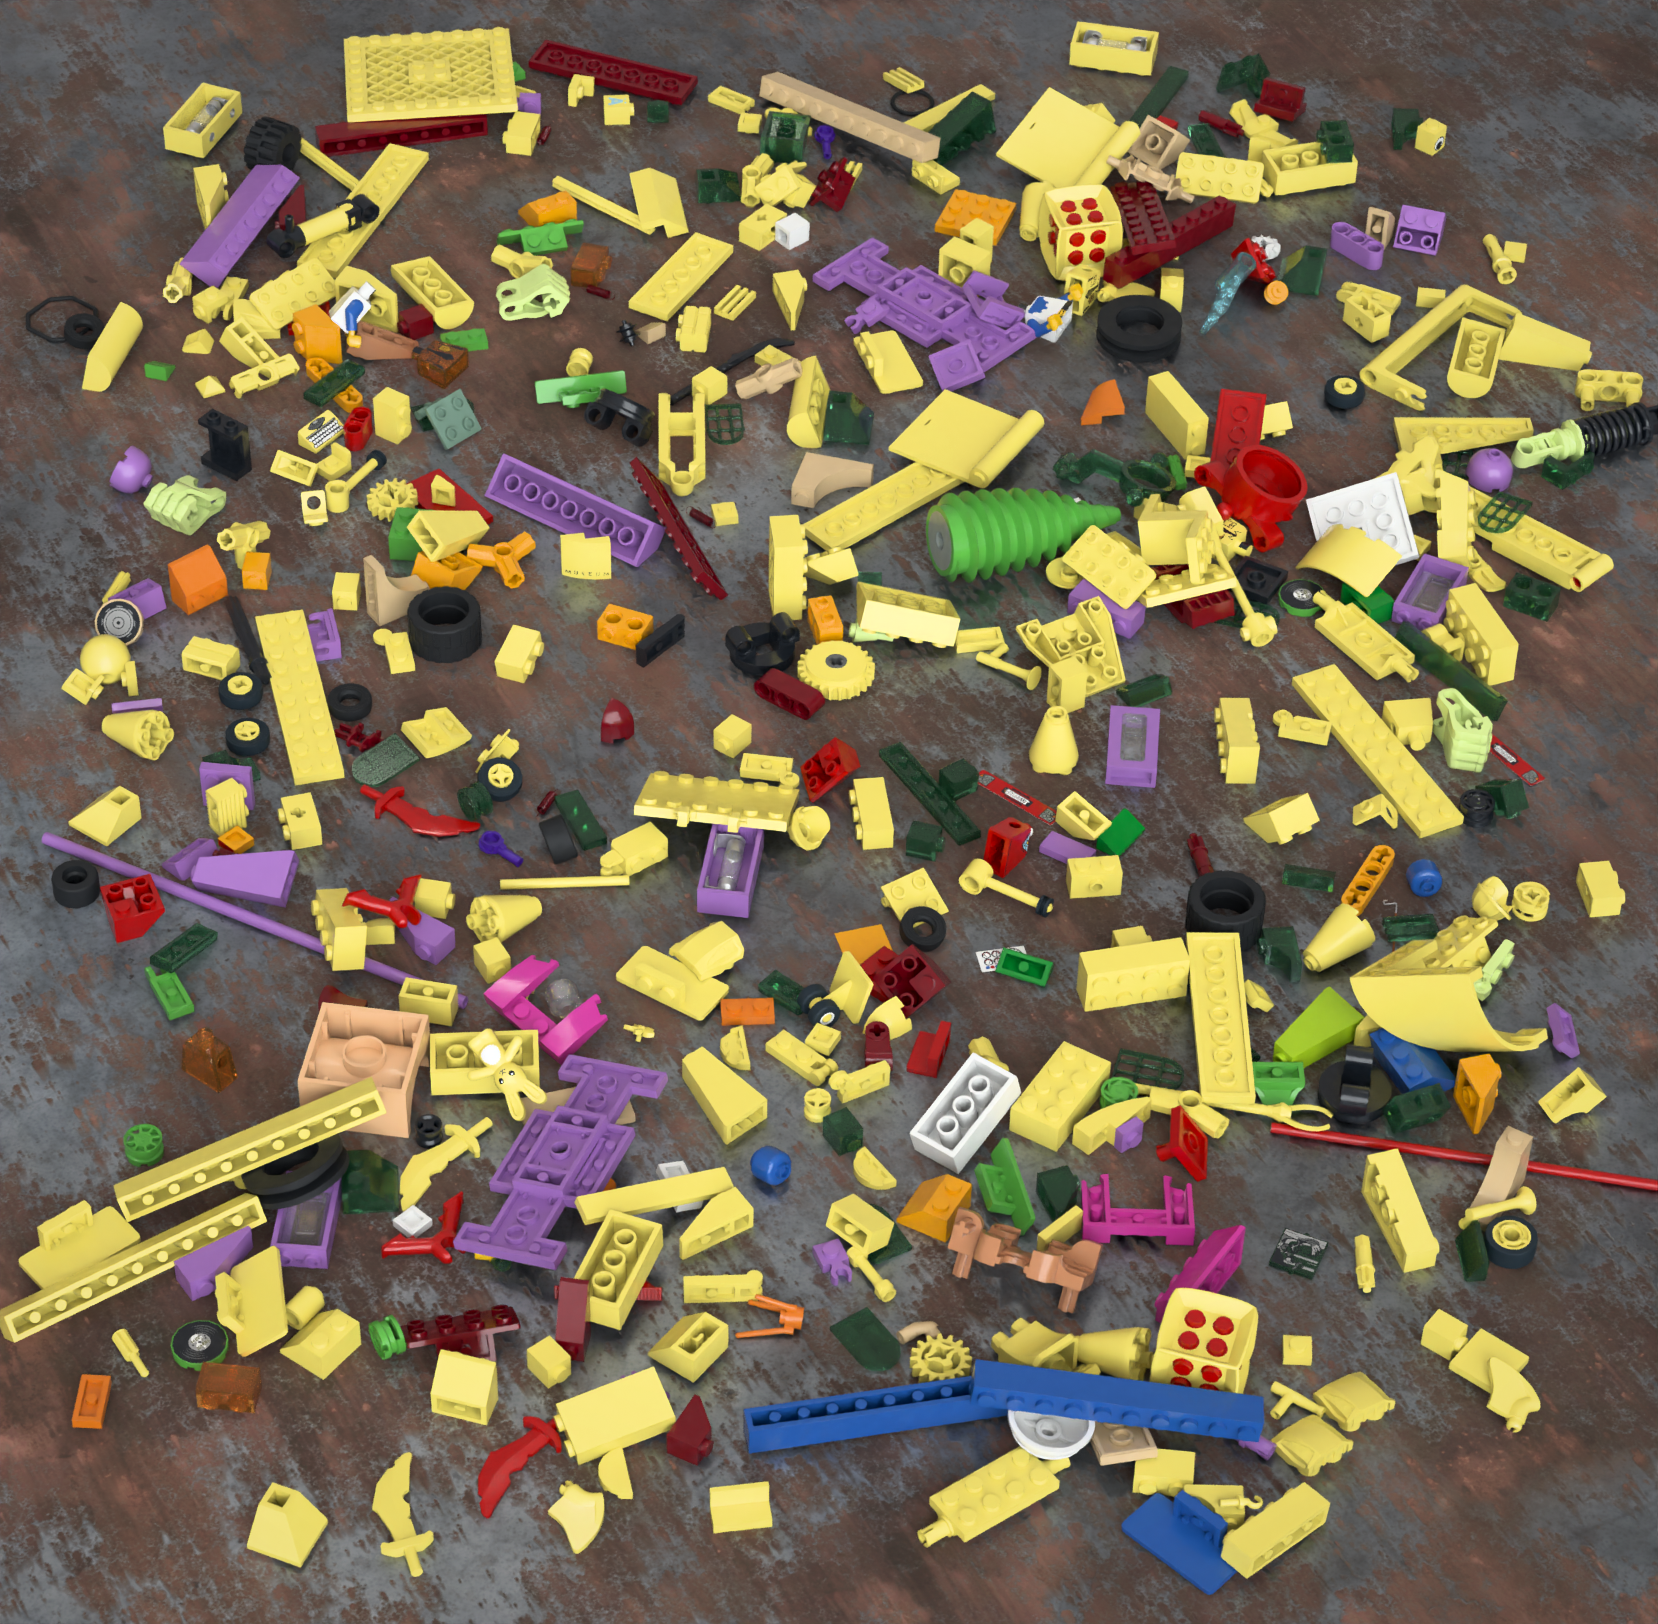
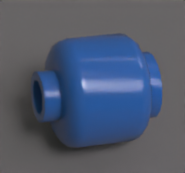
M1421 859L1413 862L1408 867L1406 880L1414 894L1419 897H1429L1439 891L1442 886V876L1434 862L1428 859Z
M764 1146L756 1150L751 1157L750 1165L753 1175L769 1185L782 1183L791 1173V1159L789 1155L773 1146Z

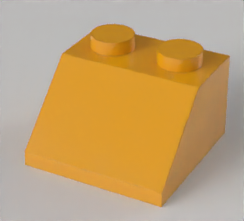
M567 191L558 192L526 204L518 210V214L529 226L540 227L550 222L556 224L564 223L570 219L577 220V202Z
M317 304L293 313L292 329L295 335L293 345L296 352L301 354L306 360L318 357L324 359L327 363H342L340 326L332 321Z
M421 551L417 554L411 576L416 574L422 581L428 584L430 589L449 586L466 590L480 573L483 566L460 552L431 562L425 552Z
M1490 1053L1459 1059L1453 1097L1473 1135L1479 1134L1493 1110L1495 1097L1498 1096L1497 1086L1498 1080L1501 1078V1069L1498 1063L1493 1061Z
M949 1174L921 1182L897 1217L896 1222L946 1243L952 1234L958 1208L969 1209L971 1206L972 1184Z

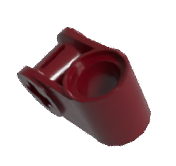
M871 1022L865 1029V1068L885 1060L890 1066V1071H893L889 1028L883 1022Z

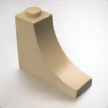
M806 452L792 484L791 504L814 508L821 498L833 491L849 487L870 488L873 484L874 464Z
M372 555L363 558L367 613L379 626L407 615V609L411 600L416 595L430 589L428 584L422 581L416 574L403 578L388 577L385 574L384 567Z
M1510 1126L1505 1129L1496 1142L1489 1169L1470 1208L1509 1200L1515 1196L1525 1181L1533 1136ZM1503 1212L1480 1218L1472 1226L1485 1231L1487 1225L1493 1219L1500 1217Z

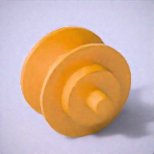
M1274 281L1264 289V297L1272 305L1280 304L1288 296V288L1281 281Z

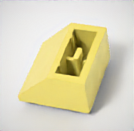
M707 1312L684 1316L648 1352V1356L694 1383L728 1348V1325Z
M441 1349L431 1390L432 1412L487 1425L498 1401L496 1362Z

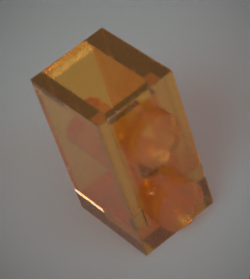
M583 242L571 266V286L582 287L583 285V288H587L588 284L598 287L600 282L604 281L606 270L610 269L612 263V256H609L608 246Z
M203 1362L195 1388L197 1406L210 1410L220 1409L238 1413H255L262 1388L260 1368Z

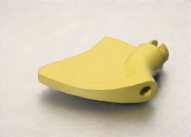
M1103 281L1104 287L1097 293V299L1100 302H1109L1126 295L1155 296V290L1135 282H1131L1118 289L1114 285Z
M1491 1357L1487 1361L1491 1394L1486 1407L1506 1418L1508 1430L1513 1427V1432H1519L1526 1421L1527 1415L1530 1412L1539 1411V1398L1532 1386L1520 1373L1498 1358Z
M568 1480L565 1481V1486L561 1484L559 1488L560 1494L564 1496L548 1510V1515L563 1527L572 1551L578 1554L593 1541L602 1526L605 1513L602 1492H587L579 1485L573 1484L572 1481Z

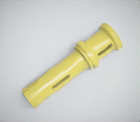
M1492 234L1486 235L1483 238V243L1493 261L1492 268L1497 273L1498 281L1501 284L1512 283L1517 277V272L1511 267L1512 262L1510 258L1504 255L1496 236Z

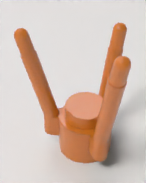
M756 1294L755 1299L760 1301L750 1299L748 1304L779 1312V1324H784V1327L738 1332L735 1334V1337L744 1338L775 1334L793 1335L794 1329L801 1330L804 1307H798L794 1304H788Z

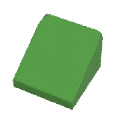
M157 361L145 363V376L147 378L167 381L174 371L175 365Z

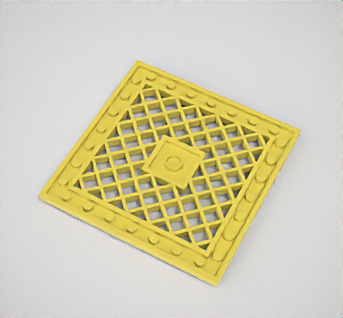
M496 27L490 30L477 28L472 31L453 30L452 32L434 31L427 34L414 32L410 35H371L363 38L352 36L344 39L348 123L518 112L509 28Z

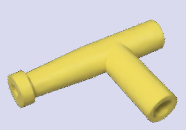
M1277 1381L1273 1383L1271 1392L1282 1397L1270 1412L1274 1419H1280L1292 1403L1322 1418L1326 1407L1319 1406Z

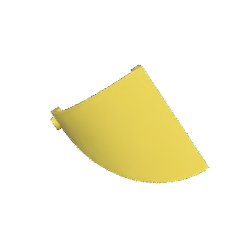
M1436 939L1412 940L1350 977L1352 989L1359 1004L1379 1026L1407 1042L1422 1047L1452 1052L1526 1051L1538 1048L1540 1043L1548 1039L1546 1028L1521 1029L1517 1033H1507L1493 1029L1484 1015L1474 987V982L1483 977L1481 966L1426 968L1423 958L1438 950Z

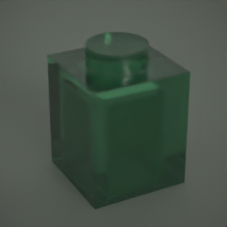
M962 758L939 770L938 788L955 802L977 791L979 773L973 765H970Z
M913 820L906 838V856L935 862L938 853H943L946 838L942 837L943 826Z
M847 1107L823 1117V1136L838 1156L854 1152L858 1148L863 1147V1127Z

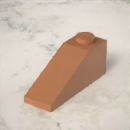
M361 320L358 321L357 330L354 334L361 336L360 347H351L346 341L347 353L366 360L411 359L419 357V354L412 352L416 346L419 347L418 341Z

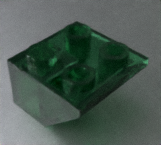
M719 168L696 169L694 179L698 203L710 204L713 202L731 203L741 201L737 172Z
M1306 245L1284 258L1277 281L1283 282L1287 286L1288 292L1292 291L1319 296L1328 249Z
M829 390L824 441L869 445L874 412L852 392Z

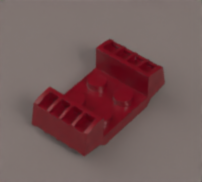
M1189 564L1152 567L1151 569L1156 573L1154 580H1158L1162 575L1175 576L1182 574V571L1189 569ZM1227 589L1164 604L1181 623H1186L1192 629L1211 622L1214 623L1220 619L1223 620L1229 616H1235L1234 598Z

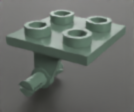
M461 389L454 391L444 398L440 397L433 402H427L423 405V408L414 412L418 420L428 416L445 450L482 430Z

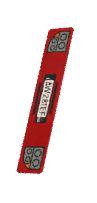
M1492 734L1489 752L1530 786L1545 779V777Z
M982 770L972 778V781L1045 823L1052 825L1055 822L1056 810L991 773Z

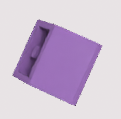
M1402 205L1393 248L1436 256L1443 236L1447 218L1444 212Z

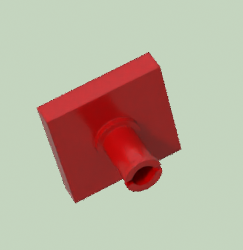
M1181 1105L1171 1108L1170 1142L1156 1146L1159 1160L1165 1162L1176 1157L1197 1182L1207 1179L1208 1137Z

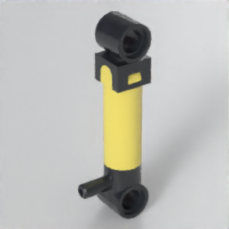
M359 194L352 200L346 199L337 203L336 209L294 226L293 215L288 214L285 216L286 230L283 231L278 228L271 231L266 243L281 258H289L298 248L344 229L351 232L362 227V221L367 224L372 223L378 218L380 209L366 195Z

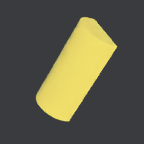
M430 256L391 265L393 279L418 305H424L433 315V321L439 327L454 329L462 325L471 315L474 301Z
M122 302L119 303L90 351L82 389L97 392L107 389L140 335L143 322L138 312L131 306Z
M1462 317L1447 375L1448 385L1456 394L1466 398H1478L1485 395L1491 389L1506 329Z
M812 356L801 362L803 372L801 377L795 379L787 424L789 438L796 445L804 448L822 447L831 392L817 357Z

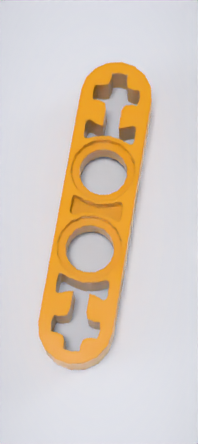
M314 357L306 361L307 376L344 411L351 413L353 409L363 407V396L324 359Z
M1386 845L1375 846L1342 895L1341 904H1348L1359 912L1356 916L1362 914L1393 866L1395 853L1391 847ZM1372 870L1378 872L1379 874L1373 876L1367 874V871ZM1364 886L1367 887L1369 890L1360 891L1356 887ZM1354 899H1356V900H1357V903H1354L1353 905H1351V904L1353 903Z

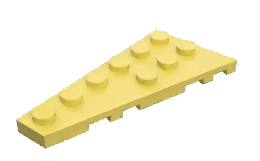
M1394 417L1393 422L1399 451L1407 449L1411 452L1413 451V443L1425 436H1431L1437 441L1440 454L1517 441L1522 438L1533 437L1534 431L1530 418Z

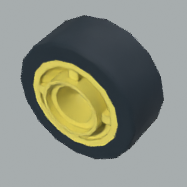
M1501 1216L1495 1218L1487 1225L1483 1240L1484 1253L1491 1262L1506 1269H1518L1527 1266L1533 1260L1538 1243L1537 1231L1532 1224L1520 1217Z

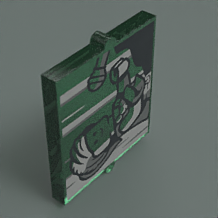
M1285 1228L1269 1261V1266L1287 1271L1289 1275L1296 1274L1312 1280L1329 1242L1311 1237L1309 1233L1302 1234Z

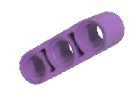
M1336 222L1332 225L1330 247L1366 269L1377 270L1382 267L1384 245L1348 223Z

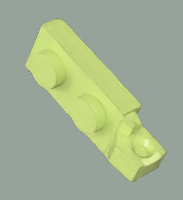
M1508 939L1503 941L1482 969L1483 977L1474 982L1477 998L1481 1001L1490 995L1491 983L1497 984L1503 972L1501 970L1503 968L1508 969L1515 955L1511 953L1515 943Z

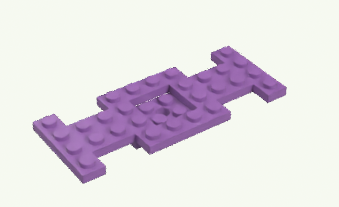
M873 237L813 274V282L828 291L845 282L870 296V298L874 297L887 314L879 321L926 348L940 339H944L953 345L970 339L983 372H986L1036 338L1035 331L1021 321L1005 331L990 322L979 319L963 288L926 267L920 265L914 270L906 267L900 271L880 260V258L888 254L889 246ZM978 297V299H979V301H980V303H981V305H982L983 302H984V300H982V299H980V298Z
M569 1054L559 1069L558 1076L559 1080L578 1083L564 1107L557 1106L554 1112L540 1109L533 1111L489 1182L492 1192L507 1194L509 1197L490 1227L465 1222L453 1240L455 1249L556 1270L568 1251L565 1242L546 1239L565 1206L577 1209L574 1202L578 1196L603 1192L635 1138L634 1128L615 1124L633 1094L658 1099L668 1082L667 1073Z

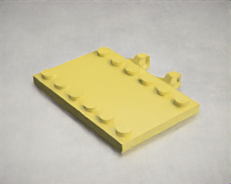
M656 771L650 773L635 803L634 815L677 819V826L687 827L689 821L728 825L727 832L738 833L740 827L786 832L791 815L799 799V789H793L790 785L774 787L768 786L764 782L747 784L738 779L719 781L718 778L711 776L701 779L694 778L691 774L674 776L669 775L665 771Z

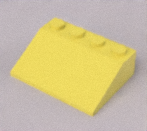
M857 582V623L862 628V631L870 634H876V631L886 633V636L899 639L900 636L908 637L910 641L915 643L928 641L940 648H946V645L954 647L960 617L950 600Z

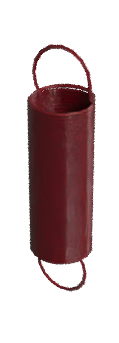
M544 126L537 139L539 145L545 144L551 132V127Z
M588 284L586 291L605 299L610 298L609 296L612 293L609 290Z
M695 508L690 510V517L709 527L713 524V518Z
M549 791L537 807L539 812L537 816L539 814L544 815L557 798L555 791Z

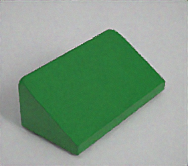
M1126 808L1119 812L1111 821L1112 825L1097 838L1096 849L1110 856L1118 855L1120 857L1145 831V827Z
M1003 947L995 972L1045 987L1053 971L1054 964L1051 961Z

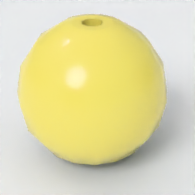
M101 634L91 638L81 649L80 666L83 673L96 681L102 675L105 678L101 685H110L122 679L121 672H126L125 662L130 661L131 655L126 644L119 638L109 634Z

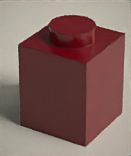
M423 304L398 312L399 322H397V328L401 335L417 340L434 333L433 315Z

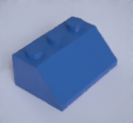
M1384 1028L1369 1034L1371 1048H1374V1057L1412 1108L1455 1087L1456 1077L1435 1049L1407 1042L1389 1033Z

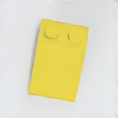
M219 164L193 168L196 201L205 230L229 200L228 192L224 190V185H227L226 173L221 172Z
M346 266L334 280L336 303L352 286L359 290L367 281L376 291L369 298L371 302L370 309L360 320L397 333L399 331L397 328V322H399L397 294L367 271Z

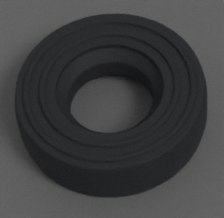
M79 313L72 315L66 320L64 337L73 347L92 349L105 327L98 317L88 313ZM87 327L92 329L93 333L90 335H80L76 332V329Z
M354 683L342 684L335 687L329 693L328 709L330 714L338 720L357 721L370 713L372 709V696L370 691L362 685ZM357 699L359 703L353 706H344L341 704V701Z
M918 906L904 914L900 922L899 933L901 939L908 947L913 944L922 952H929L938 948L944 941L947 929L946 922L936 910ZM917 922L928 923L933 932L927 937L920 936L914 931L913 925Z

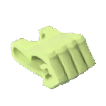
M541 264L518 279L502 282L497 286L496 297L500 302L499 313L504 320L508 321L522 318H538L550 314V318L560 315L570 301L567 281L548 265ZM510 290L513 294L505 296L502 295V292ZM542 294L543 302H539L534 298ZM515 306L512 312H506L505 308Z
M186 475L175 480V483L169 487L165 483L155 485L143 504L154 520L167 527H171L175 531L192 535L209 517L223 509L226 502V492L216 487L211 489L198 488L199 479Z
M1454 688L1443 689L1438 692L1436 701L1443 717L1434 719L1433 733L1443 745L1447 765L1452 769L1481 773L1491 748L1493 724L1488 716L1482 717L1479 711L1458 690ZM1446 698L1452 699L1455 704L1452 705Z

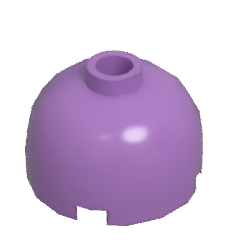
M132 445L124 453L128 457L124 458L123 461L119 460L110 478V486L112 488L129 494L139 491L143 486L147 488L153 479V476L150 474L152 465L149 457L142 450Z
M1492 448L1476 452L1471 457L1465 471V476L1469 477L1468 482L1478 490L1491 493L1492 489H1499V492L1507 489L1513 475V467L1509 457L1500 450Z

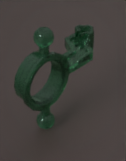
M1091 449L1079 459L1071 452L1061 455L1053 466V471H1055L1056 477L1060 480L1066 478L1079 484L1096 472L1118 482L1121 491L1126 494L1127 503L1132 507L1140 506L1144 502V498L1149 499L1151 494H1160L1161 502L1165 503L1169 494L1176 487V480L1173 475L1165 469L1168 466V457L1161 452L1155 453L1151 457V462L1137 459L1122 462L1098 450ZM1133 478L1148 481L1157 486L1158 488H1151L1135 481Z

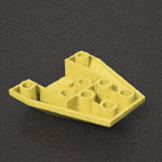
M1099 596L1078 603L1074 614L1041 626L1038 619L1016 626V630L1026 647L1048 667L1073 656L1086 666L1088 677L1086 682L1087 695L1085 697L1125 683V675L1111 615Z

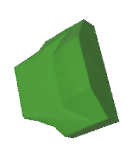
M1252 1062L1255 1091L1262 1104L1275 1105L1284 1102L1288 1106L1293 1105L1297 1094L1305 1087L1303 1062Z

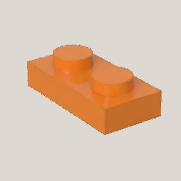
M774 998L721 999L722 1026L775 1024Z
M82 1374L72 1416L73 1427L102 1429L112 1384L111 1376Z

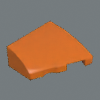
M1115 379L1098 385L1092 391L1080 420L1081 426L1101 424L1102 416L1124 414L1125 406Z

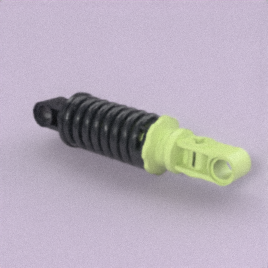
M1636 402L1628 407L1625 406L1620 409L1601 412L1596 415L1582 417L1581 419L1566 420L1562 423L1561 429L1556 428L1548 433L1520 439L1513 451L1511 461L1518 468H1527L1541 463L1545 464L1553 460L1561 461L1567 457L1576 463L1582 459L1591 458L1593 455L1599 456L1632 446L1650 444L1653 435L1658 434V405L1647 408L1643 403Z

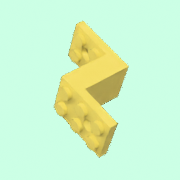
M1151 494L1138 520L1142 558L1147 562L1146 565L1189 564L1191 583L1201 582L1203 575L1207 573V566L1211 564V557L1215 555L1216 550L1215 541L1211 540L1210 533L1213 532V520L1209 518L1208 510L1165 511V503L1161 502L1160 494Z

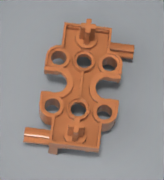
M963 1207L958 1208L948 1249L958 1252L952 1274L959 1278L968 1279L973 1258L993 1267L995 1263H1012L1023 1267V1273L1027 1274V1278L1044 1283L1062 1285L1063 1290L1058 1309H1061L1063 1312L1074 1313L1079 1291L1084 1290L1093 1283L1103 1244L1091 1240H1081L1072 1247L1068 1244L1052 1240L1047 1250H1033V1253H1029L1017 1246L1022 1229L995 1223L986 1232L984 1221L980 1214Z

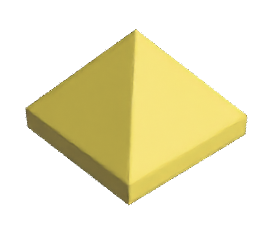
M207 376L195 383L203 398L225 392L224 387L217 377Z

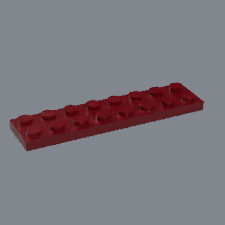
M545 40L529 60V68L540 72H548L568 78H573L574 74L594 77V84L597 86H605L634 95H642L675 105H682L698 84V76L550 40Z
M1136 180V182L1128 184L1126 182H1119L1115 186L1110 187V192L1121 215L1122 227L1132 255L1176 248L1175 237L1153 184L1147 181L1141 182Z
M637 457L629 462L634 470L632 475L639 484L642 483L640 489L646 497H650V500H648L650 506L656 512H659L656 516L664 526H667L664 529L672 540L676 541L673 545L681 555H684L681 558L689 569L693 570L690 572V575L698 584L703 583V588L710 596L714 594L718 599L723 600L728 596V593L663 483Z

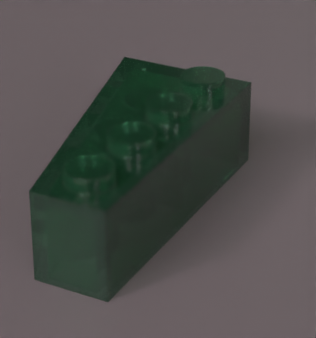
M972 91L953 110L949 111L939 123L934 125L928 133L940 137L938 158L933 159L935 162L942 166L955 158L960 150H968L970 144L974 141H982L985 138V134L996 132L992 102Z

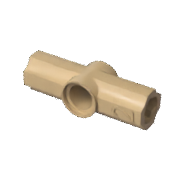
M791 358L774 366L770 363L764 364L754 374L737 380L735 385L737 394L741 399H748L765 391L768 394L775 393L783 384L802 376L801 363L798 359Z

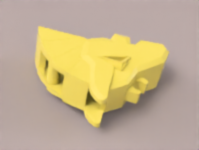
M1425 436L1412 444L1413 451L1410 452L1407 449H1403L1396 453L1397 461L1393 462L1387 472L1376 477L1379 478L1397 473L1408 515L1423 510L1433 513L1439 510L1438 503L1436 502V488H1439V484L1436 480L1435 470L1443 471L1439 445L1435 438Z

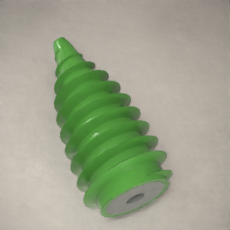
M997 488L991 493L985 489H980L975 494L970 491H963L958 496L949 492L944 494L938 505L932 506L928 512L926 521L927 546L936 571L941 576H944L947 581L954 582L957 574H960L965 582L972 583L977 573L982 579L987 580L991 577L993 569L999 576H1004L1008 572L1009 566L1015 572H1020L1025 565V561L1031 567H1036L1040 563L1041 555L1047 561H1053L1058 547L1066 554L1071 547V542L1078 540L1091 525H1095L1100 530L1112 526L1121 520V512L1118 507L1115 508L1114 506L1101 504L1092 505L1084 500L1076 503L1069 495L1065 494L1059 497L1052 490L1041 493L1035 488H1030L1025 492L1020 488H1012L1008 492L1002 488Z

